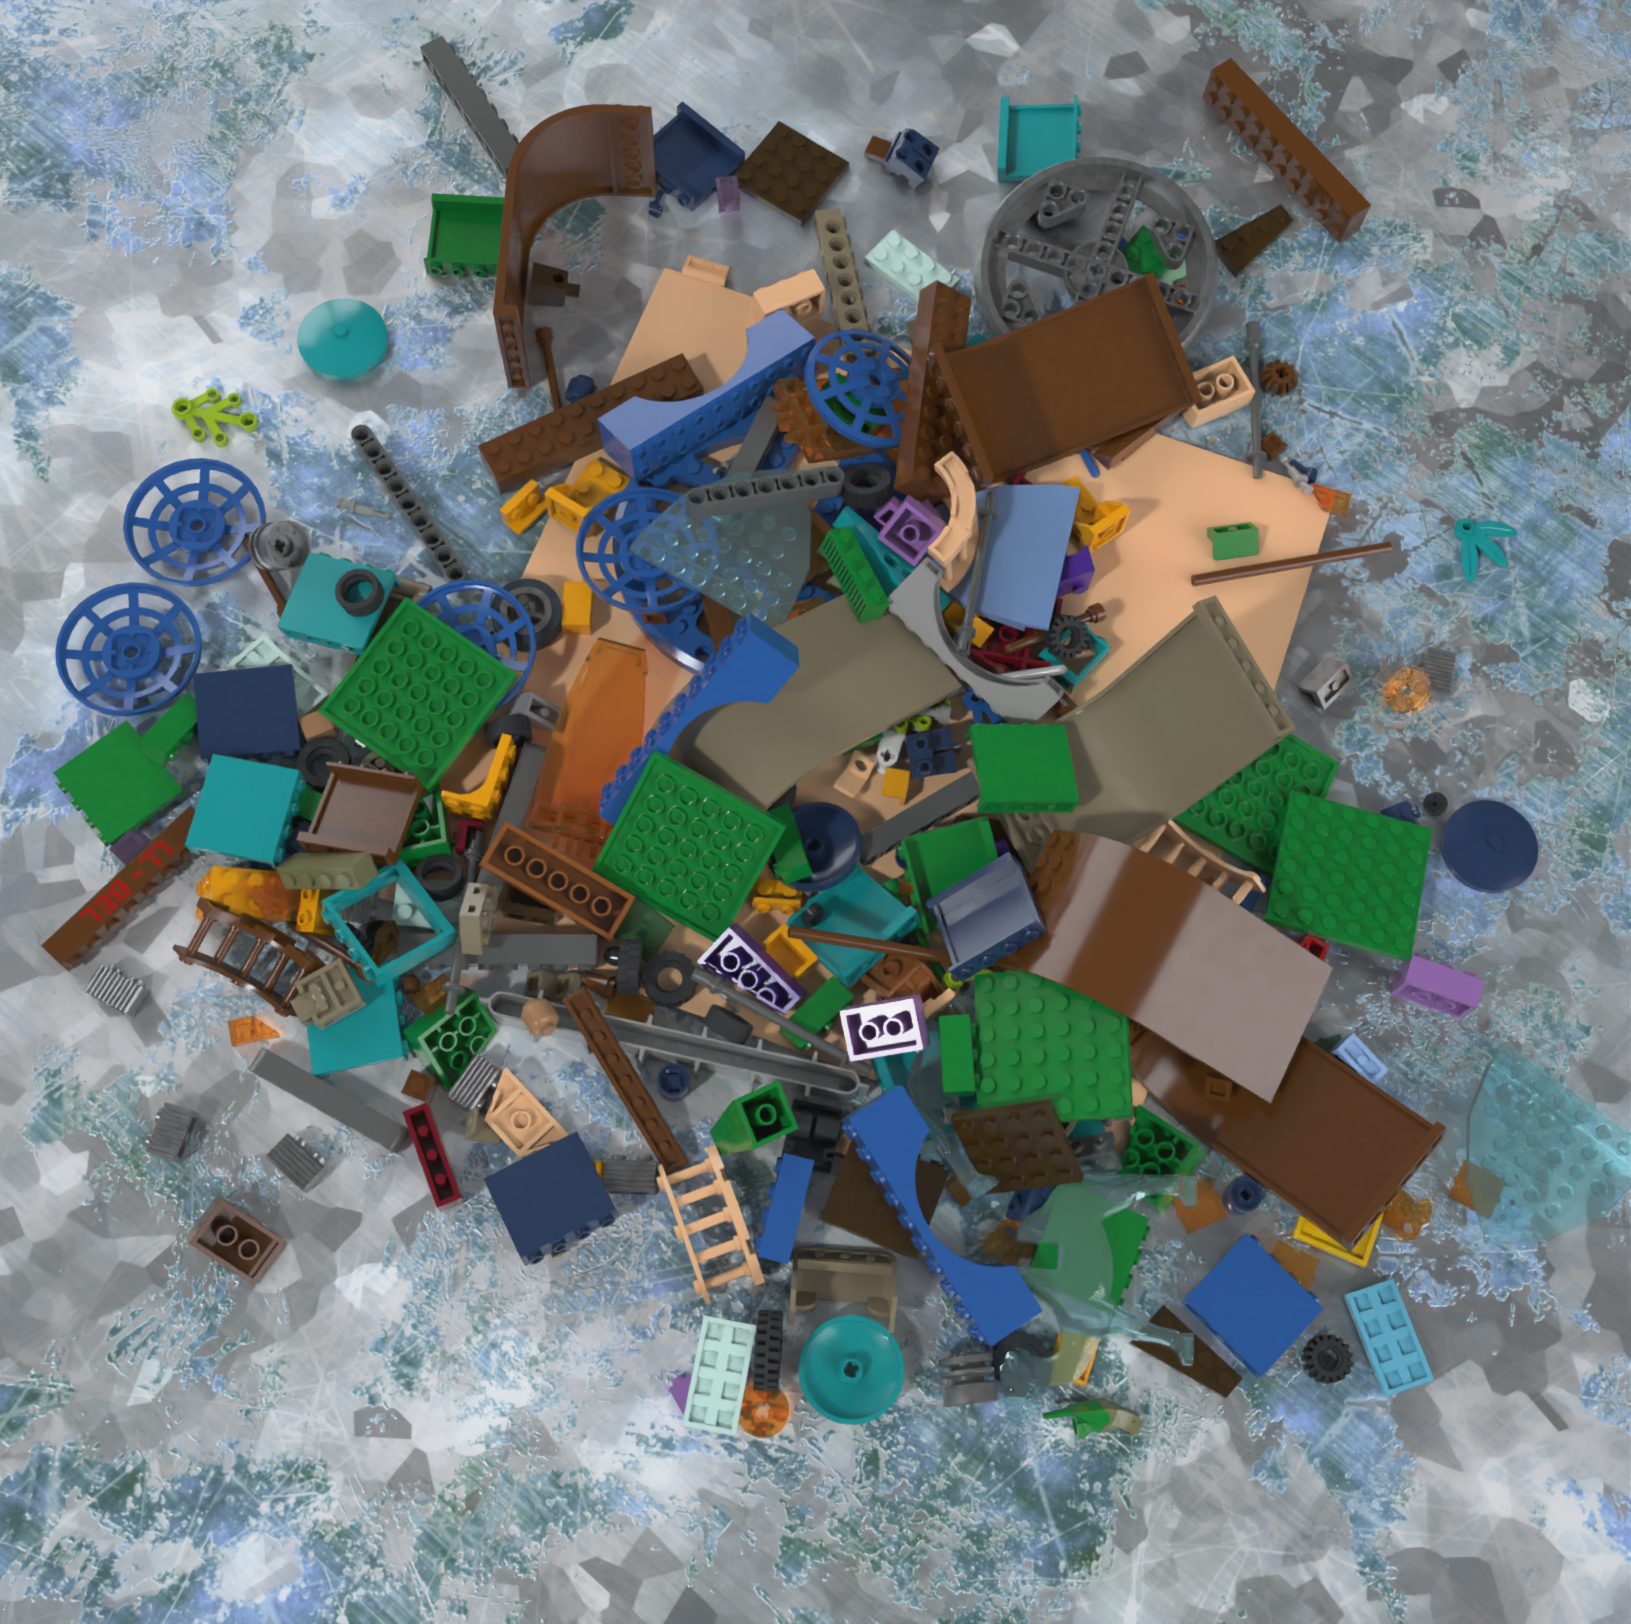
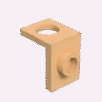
M855 750L847 768L834 783L833 787L854 799L866 784L875 761ZM855 761H863L867 769L860 770L857 768Z

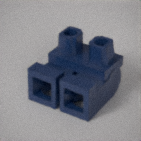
M906 128L903 132L899 131L896 134L883 160L882 169L889 174L896 173L898 176L903 174L909 179L908 184L915 188L926 179L932 166L931 164L934 162L940 148L916 130Z
M950 727L905 736L912 779L958 772L954 751L933 754V751L954 748Z

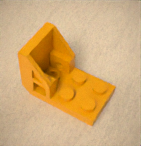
M592 458L572 486L563 483L548 488L544 494L548 516L578 533L584 518L592 508L610 495L625 490L630 479L597 459ZM615 506L606 510L603 515L607 517ZM597 521L591 525L586 539L593 536L600 527Z
M1076 475L1060 484L1080 488L1069 541L1079 552H1082L1081 547L1088 545L1089 551L1092 553L1123 532L1131 512L1126 504L1109 500L1099 504Z

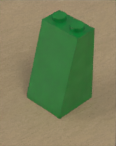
M776 1080L732 1100L710 1130V1134L719 1155L755 1150L799 1128L780 1081Z

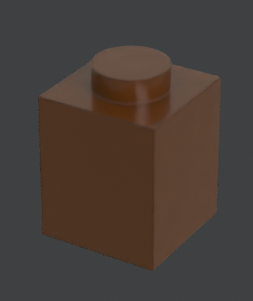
M411 1069L401 1093L408 1100L419 1104L427 1102L430 1106L439 1083L435 1078Z

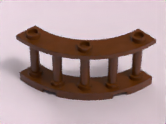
M200 897L196 906L203 912L204 918L188 947L174 944L172 949L178 954L179 960L187 965L196 964L230 978L233 984L242 988L246 987L262 997L275 1008L274 1011L283 1017H288L289 1015L298 1017L290 1002L296 998L299 992L295 982L327 964L309 949H306L305 952L295 946L296 940L273 926L245 912L242 916L230 912V906ZM219 920L227 923L230 928L214 957L198 952L212 923ZM244 930L254 935L256 941L239 970L223 962L239 931L242 932ZM270 944L280 950L279 953L281 955L264 984L250 976L249 973L264 946ZM292 959L299 965L298 968L300 970L285 997L274 991L273 988L288 961Z

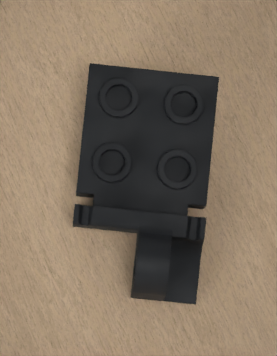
M793 1099L791 1111L799 1129L786 1134L781 1157L783 1158L785 1152L814 1160L812 1170L830 1173L843 1109Z

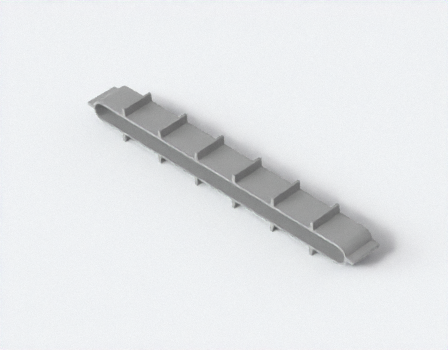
M540 990L537 998L547 999L544 990ZM503 991L494 993L490 998L479 997V1002L484 1005L487 1011L491 1012L498 1024L529 1031L521 1018L499 1014L495 1011L501 1004L523 1007L525 1003L533 998ZM550 1002L558 1015L572 1018L565 1005ZM595 1002L598 1009L600 1010L598 1002ZM602 1014L609 1027L848 1080L854 1085L855 1089L850 1092H844L618 1040L625 1053L639 1056L641 1067H644L647 1058L680 1064L681 1066L694 1068L695 1079L699 1078L700 1072L703 1070L750 1081L749 1091L751 1092L755 1082L767 1085L779 1080L783 1089L805 1093L804 1101L807 1102L809 1095L840 1102H849L856 1095L867 1096L869 1085L861 1083L854 1071L817 1062L818 1052L816 1051L812 1061L762 1050V1039H759L757 1048L708 1038V1027H704L702 1036L655 1026L654 1018L651 1014L647 1023ZM556 1026V1030L548 1035L583 1043L586 1054L590 1055L591 1048L579 1031ZM529 1032L532 1042L536 1043L538 1036H534Z

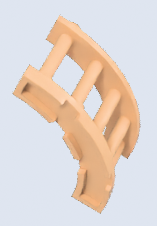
M953 451L934 464L935 471L948 486V496L942 502L950 511L951 517L948 526H945L940 536L928 547V553L942 565L941 570L944 574L940 578V588L947 594L960 583L969 571L976 556L979 539L974 484L971 481L966 466Z
M1172 820L1151 832L1138 848L1148 853L1164 832L1174 844L1162 860L1171 864L1180 851L1184 850L1196 860L1189 869V874L1197 877L1202 868L1206 866L1219 874V877L1211 886L1219 892L1228 880L1241 885L1231 899L1238 905L1241 904L1250 890L1261 893L1266 891V888L1261 883V878L1256 873L1238 869L1215 857L1209 849L1200 847L1190 839Z
M715 1144L706 1147L708 1158L704 1159L705 1162L666 1176L664 1168L660 1164L657 1166L660 1176L656 1177L660 1191L666 1190L678 1225L673 1227L678 1242L684 1241L697 1278V1280L692 1281L697 1296L703 1295L706 1305L711 1303L707 1290L745 1275L747 1278L752 1277L755 1286L765 1283L731 1183L725 1174V1168ZM705 1172H709V1174L714 1172L716 1180L713 1181V1184L674 1198L671 1185ZM716 1193L717 1195H723L727 1206L722 1208L723 1211L684 1225L679 1207ZM727 1221V1223L733 1222L737 1235L733 1236L732 1240L694 1254L688 1235ZM736 1249L737 1251H743L746 1261L742 1262V1266L703 1280L698 1266L699 1263Z

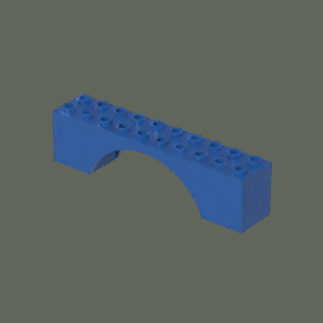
M782 308L746 329L748 350L744 362L735 375L719 388L700 397L675 402L651 401L634 396L599 417L597 420L604 451L637 482L659 467L666 465L680 454L685 453L693 446L703 442L706 438L721 431L732 422L739 420L745 414L762 405L767 394L776 397L784 390L804 379L806 361L815 346V337ZM815 362V371H817V362Z
M752 613L745 619L741 618L735 625V632L730 638L728 636L725 637L719 645L720 650L715 656L711 655L706 660L703 666L704 670L700 675L695 674L692 677L686 692L678 694L673 702V708L670 711L666 710L661 715L658 721L659 725L655 730L651 728L644 737L645 742L641 747L636 746L633 749L627 764L619 766L615 772L614 780L611 783L607 782L600 791L602 797L598 804L600 805L599 816L615 826L654 750L656 749L668 756L671 746L679 733L697 716L727 703L751 701L768 704L799 668L798 647Z
M902 1085L892 1086L841 1119L844 1123L842 1126L843 1132L849 1140L853 1139L858 1147L855 1150L863 1162L867 1161L872 1168L869 1173L875 1183H880L886 1192L883 1195L891 1207L894 1205L900 1214L897 1215V1218L904 1229L908 1228L913 1233L912 1243L918 1251L922 1250L928 1258L925 1260L927 1267L941 1279V1282L938 1283L946 1296L950 1295L954 1300L953 1309L961 1319L964 1318L969 1324L966 1329L974 1341L978 1340L980 1344L983 1343L991 1347L1043 1311L1015 1265L1003 1262L995 1264L970 1262L949 1250L929 1228L919 1207L916 1195L915 1170L919 1150L930 1129Z

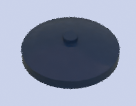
M1479 800L1460 807L1446 821L1441 833V853L1447 868L1458 881L1475 891L1490 894L1510 891L1522 884L1531 875L1537 863L1538 843L1531 825L1514 808L1497 801Z
M812 802L791 809L813 875L785 885L782 877L777 879L788 888L801 892L827 890L844 881L856 868L863 850L862 834L853 816L842 807L826 802ZM772 857V863H769L768 865L772 873L776 877L772 864L776 863L775 857Z

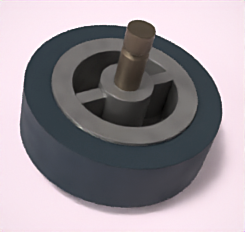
M518 579L503 586L502 588L510 592L529 614L535 629L536 651L549 646L555 641L562 630V606L554 589L536 579ZM495 595L491 609L500 613L509 624H512L521 617L520 613L511 603ZM491 617L495 633L503 630V626ZM524 626L514 633L517 641V651L530 652L529 632L527 627ZM509 638L503 640L502 643L510 648Z

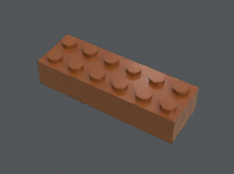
M507 821L502 824L478 867L606 941L612 939L636 898Z

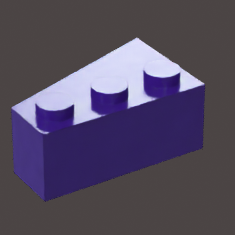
M1088 545L1081 547L1082 552L1070 556L1066 552L1056 598L1070 593L1078 595L1088 590L1095 571Z

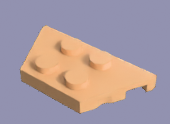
M506 1067L502 1072L484 1119L487 1124L518 1157L535 1153L568 1136L569 1134Z

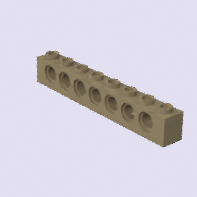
M840 208L814 211L813 226L837 331L861 330L872 333L871 325L866 323V305H862L863 290L862 287L858 288L857 284L859 283V273L857 269L854 270L853 266L855 265L854 252H850L849 249L851 247L850 235L846 234L845 231L847 230L846 217H842ZM839 337L840 347H843V346L847 345V344ZM851 337L856 343L863 342L875 345V343L871 342V340L860 337ZM861 348L866 357L876 355L875 350ZM852 350L842 355L843 361L850 364L857 360Z

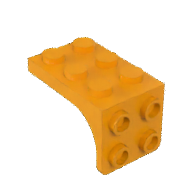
M502 733L487 779L478 790L469 794L442 791L440 796L448 813L457 817H462V815L470 816L471 818L479 819L483 823L486 821L493 823L496 812H500L503 806L504 798L502 794L504 789H508L511 782V775H509L511 768L516 767L519 758L511 735Z
M212 866L203 875L201 881L198 880L197 895L230 906L229 911L239 916H242L245 912L263 921L290 922L292 920V889H285L278 871ZM196 906L195 916L196 919H199L200 925L204 918L203 912Z

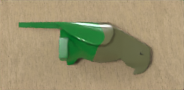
M1105 1398L1069 1404L1066 1408L1042 1413L1043 1419L1071 1416L1073 1431L1076 1437L1082 1439L1087 1437L1090 1432L1105 1433L1116 1429H1123L1128 1432L1129 1436H1133L1141 1427L1140 1416L1136 1411L1114 1404Z

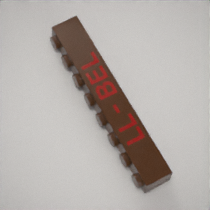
M190 805L41 945L61 966L68 971L78 967L91 950L97 949L109 933L115 932L128 915L134 914L147 897L153 896L165 880L171 879L184 862H188L194 857L195 854L187 849L185 843L195 809Z

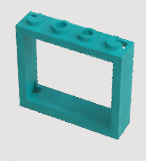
M401 858L397 860L395 866L387 865L378 870V875L361 890H340L322 900L323 912H321L323 920L327 925L331 924L333 926L338 941L347 945L352 960L354 962L358 961L361 964L362 972L368 981L372 980L377 987L452 946L456 941V930ZM397 881L438 936L387 965L378 968L339 916L338 912Z

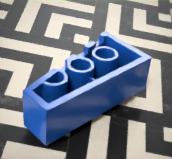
M785 1152L783 1158H777L774 1172L779 1173L776 1183L771 1182L767 1197L772 1199L770 1209H764L761 1223L766 1224L763 1235L758 1234L754 1248L759 1250L758 1257L789 1264L814 1160Z

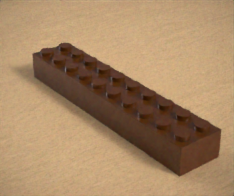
M1232 58L1213 68L1202 97L1206 104L1214 109L1220 119L1230 126L1232 131L1245 142L1246 146L1259 157V160L1286 186L1287 190L1294 194L1302 206L1307 208L1314 216L1316 221L1325 227L1330 236L1341 243L1358 232L1371 204Z
M938 280L920 290L904 407L905 412L894 483L895 490L907 496L910 495L919 502L927 499L932 505L946 499L948 496V486L935 471L934 464L953 451L955 438L953 424L955 422L952 415L949 416L944 405L946 399L943 393L940 394L936 386L935 380H937L935 371L930 370L926 358L928 357L931 345L941 342L945 353L966 348L971 298Z
M681 353L478 445L480 457L499 493L503 495L527 484L531 479L540 478L603 449L597 419L634 396L659 402L684 401L704 395V388L684 354Z

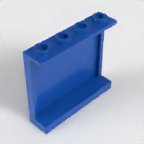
M1246 1233L1239 1237V1241L1195 1288L1181 1299L1180 1303L1258 1378L1262 1377L1324 1308L1319 1304L1321 1301L1311 1291L1307 1292L1300 1285L1301 1281L1296 1275L1291 1272L1287 1273L1281 1267V1261L1272 1253L1268 1254L1262 1248L1263 1244L1254 1235L1249 1236Z

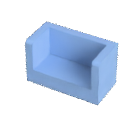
M1354 1033L1342 1037L1327 1052L1332 1056L1337 1055L1349 1068L1373 1084L1388 1071Z

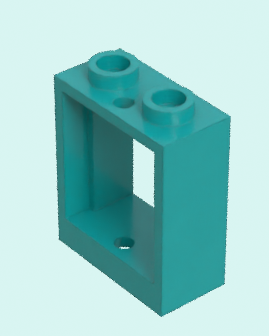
M1087 624L1083 628H1088V633H1085V636H1089V640H1084V643L1097 656L1078 675H1075L1067 668L1065 674L1051 676L1070 694L1107 657L1111 648L1103 637L1095 635ZM1070 629L1060 633L1062 645L1071 636ZM1045 648L1038 655L1037 660L1051 662V666L1063 665L1053 654L1048 652L1049 648Z

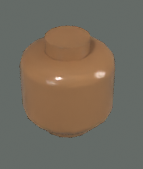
M533 998L525 1003L522 1008L521 1020L529 1032L534 1036H548L556 1030V1025L559 1021V1015L547 999Z

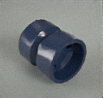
M672 1063L665 1065L658 1073L657 1084L663 1099L676 1103L688 1096L691 1084L689 1073L685 1067Z
M1240 1178L1225 1188L1221 1199L1226 1211L1235 1216H1243L1259 1207L1263 1194L1259 1184L1253 1179Z

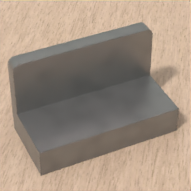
M1327 657L1297 687L1299 691L1312 694L1317 707L1325 710L1355 679L1347 662Z

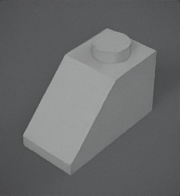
M530 691L516 694L511 699L507 715L525 716L530 720L531 728L561 733L566 711Z

